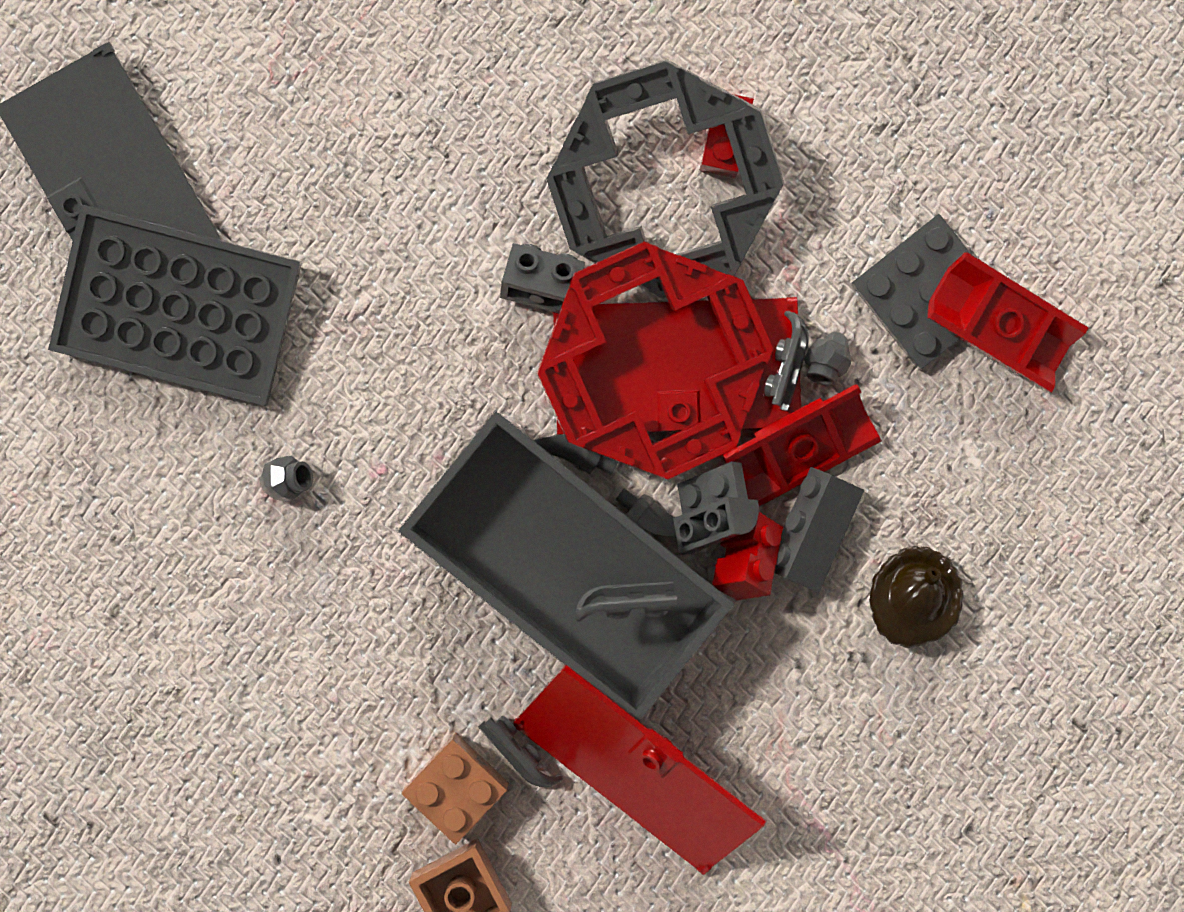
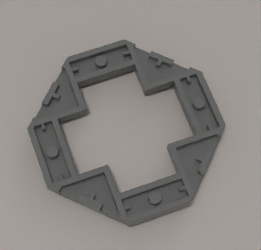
M667 59L593 83L578 117L575 119L563 143V147L546 178L570 250L599 262L641 242H647L642 226L606 235L584 167L615 158L619 155L608 119L677 98L688 135L725 124L746 194L712 204L711 209L721 241L680 252L676 255H681L722 273L735 276L784 185L763 111ZM658 277L641 284L648 288L649 292L662 299L666 298Z

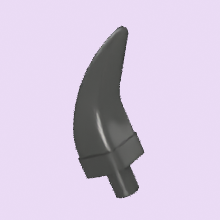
M552 435L534 441L550 455L563 458L589 474L597 467L611 475L618 461L567 442L565 435Z
M624 488L617 496L616 501L629 510L626 516L640 528L654 534L676 537L673 521L675 517L657 505L648 495L643 494L638 499Z

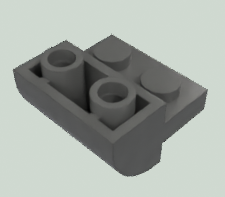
M730 462L677 484L682 515L673 518L679 554H692L746 534L756 525L759 514L758 500L748 499L742 463Z

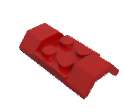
M968 252L961 255L947 268L931 296L928 306V319L1001 365L1022 375L1051 393L1056 386L1055 372L1069 347L1084 336L1089 327Z
M857 384L825 401L819 398L755 432L754 439L722 456L726 464L730 462L742 463L748 499L758 500L760 507L801 485L810 467L825 472L882 442L867 415L859 395L861 390Z

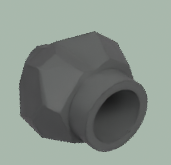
M834 331L825 339L817 338L810 346L804 361L809 367L807 377L811 381L824 386H834L837 378L847 373L851 365L848 339L845 335Z
M293 456L276 458L264 465L260 478L261 487L273 499L291 502L303 491L311 488L313 472L306 462H299Z

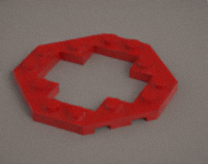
M641 242L573 274L540 362L537 376L567 442L657 476L671 479L737 447L742 434L740 433L747 413L750 412L760 385L759 381L765 365L770 359L773 347L743 279L722 273L694 260L660 249L650 243ZM658 277L672 311H676L707 296L737 364L703 379L718 414L652 444L638 411L631 412L602 425L572 358L606 343L591 307Z

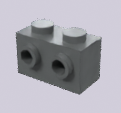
M513 243L501 282L500 298L559 313L573 274L584 269L585 262L578 260L570 254L561 253L557 255L542 251L538 246L532 244L520 245Z

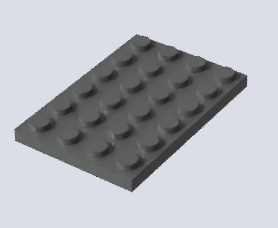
M81 205L48 350L267 406L302 261L100 208Z

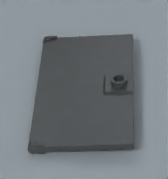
M110 42L99 46L87 55L0 103V117L72 241L81 205H88L222 240Z

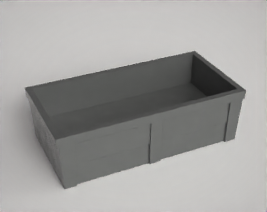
M496 410L397 531L560 662L574 670L638 721L643 718L735 605ZM674 582V591H666L667 596H677L678 606L670 607V610L664 616H648L645 613V608L631 609L628 617L619 620L611 619L606 616V611H601L586 616L580 622L576 621V608L579 600L585 593L596 587ZM643 593L628 594V599L643 598ZM604 595L594 598L588 605L605 600Z

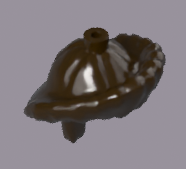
M912 546L910 549H900L898 554H893L881 565L879 572L872 579L869 600L872 618L880 635L886 637L891 644L901 645L903 648H912L940 640L950 632L952 627L957 625L959 614L963 607V582L958 576V570L952 565L951 560L930 547L920 548Z

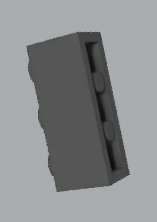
M810 467L806 478L801 484L800 492L792 511L786 518L774 573L820 592L864 490L831 474Z

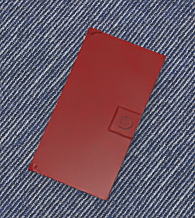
M797 297L752 299L772 344L773 351L768 363L765 365L759 381L758 391L750 412L747 413L742 429H762L801 408L800 374L789 411L780 410L781 406L772 404L773 398L765 396L764 393L768 377L778 374L781 362L775 359L777 344L781 339L786 340V338H791L792 336L791 321L784 313L785 311H791L798 315ZM709 300L695 301L676 311H672L669 302L597 304L591 307L606 343L579 354L572 359L602 425L631 412L638 411L647 432H679L718 414L703 379L737 363ZM552 312L555 325L559 313ZM557 420V435H564Z
M567 665L556 674L526 709L514 719L513 725L518 731H521L681 856L702 875L706 874L715 864L762 829L767 822L683 756V752L675 747L667 737L660 735L654 729L646 728Z

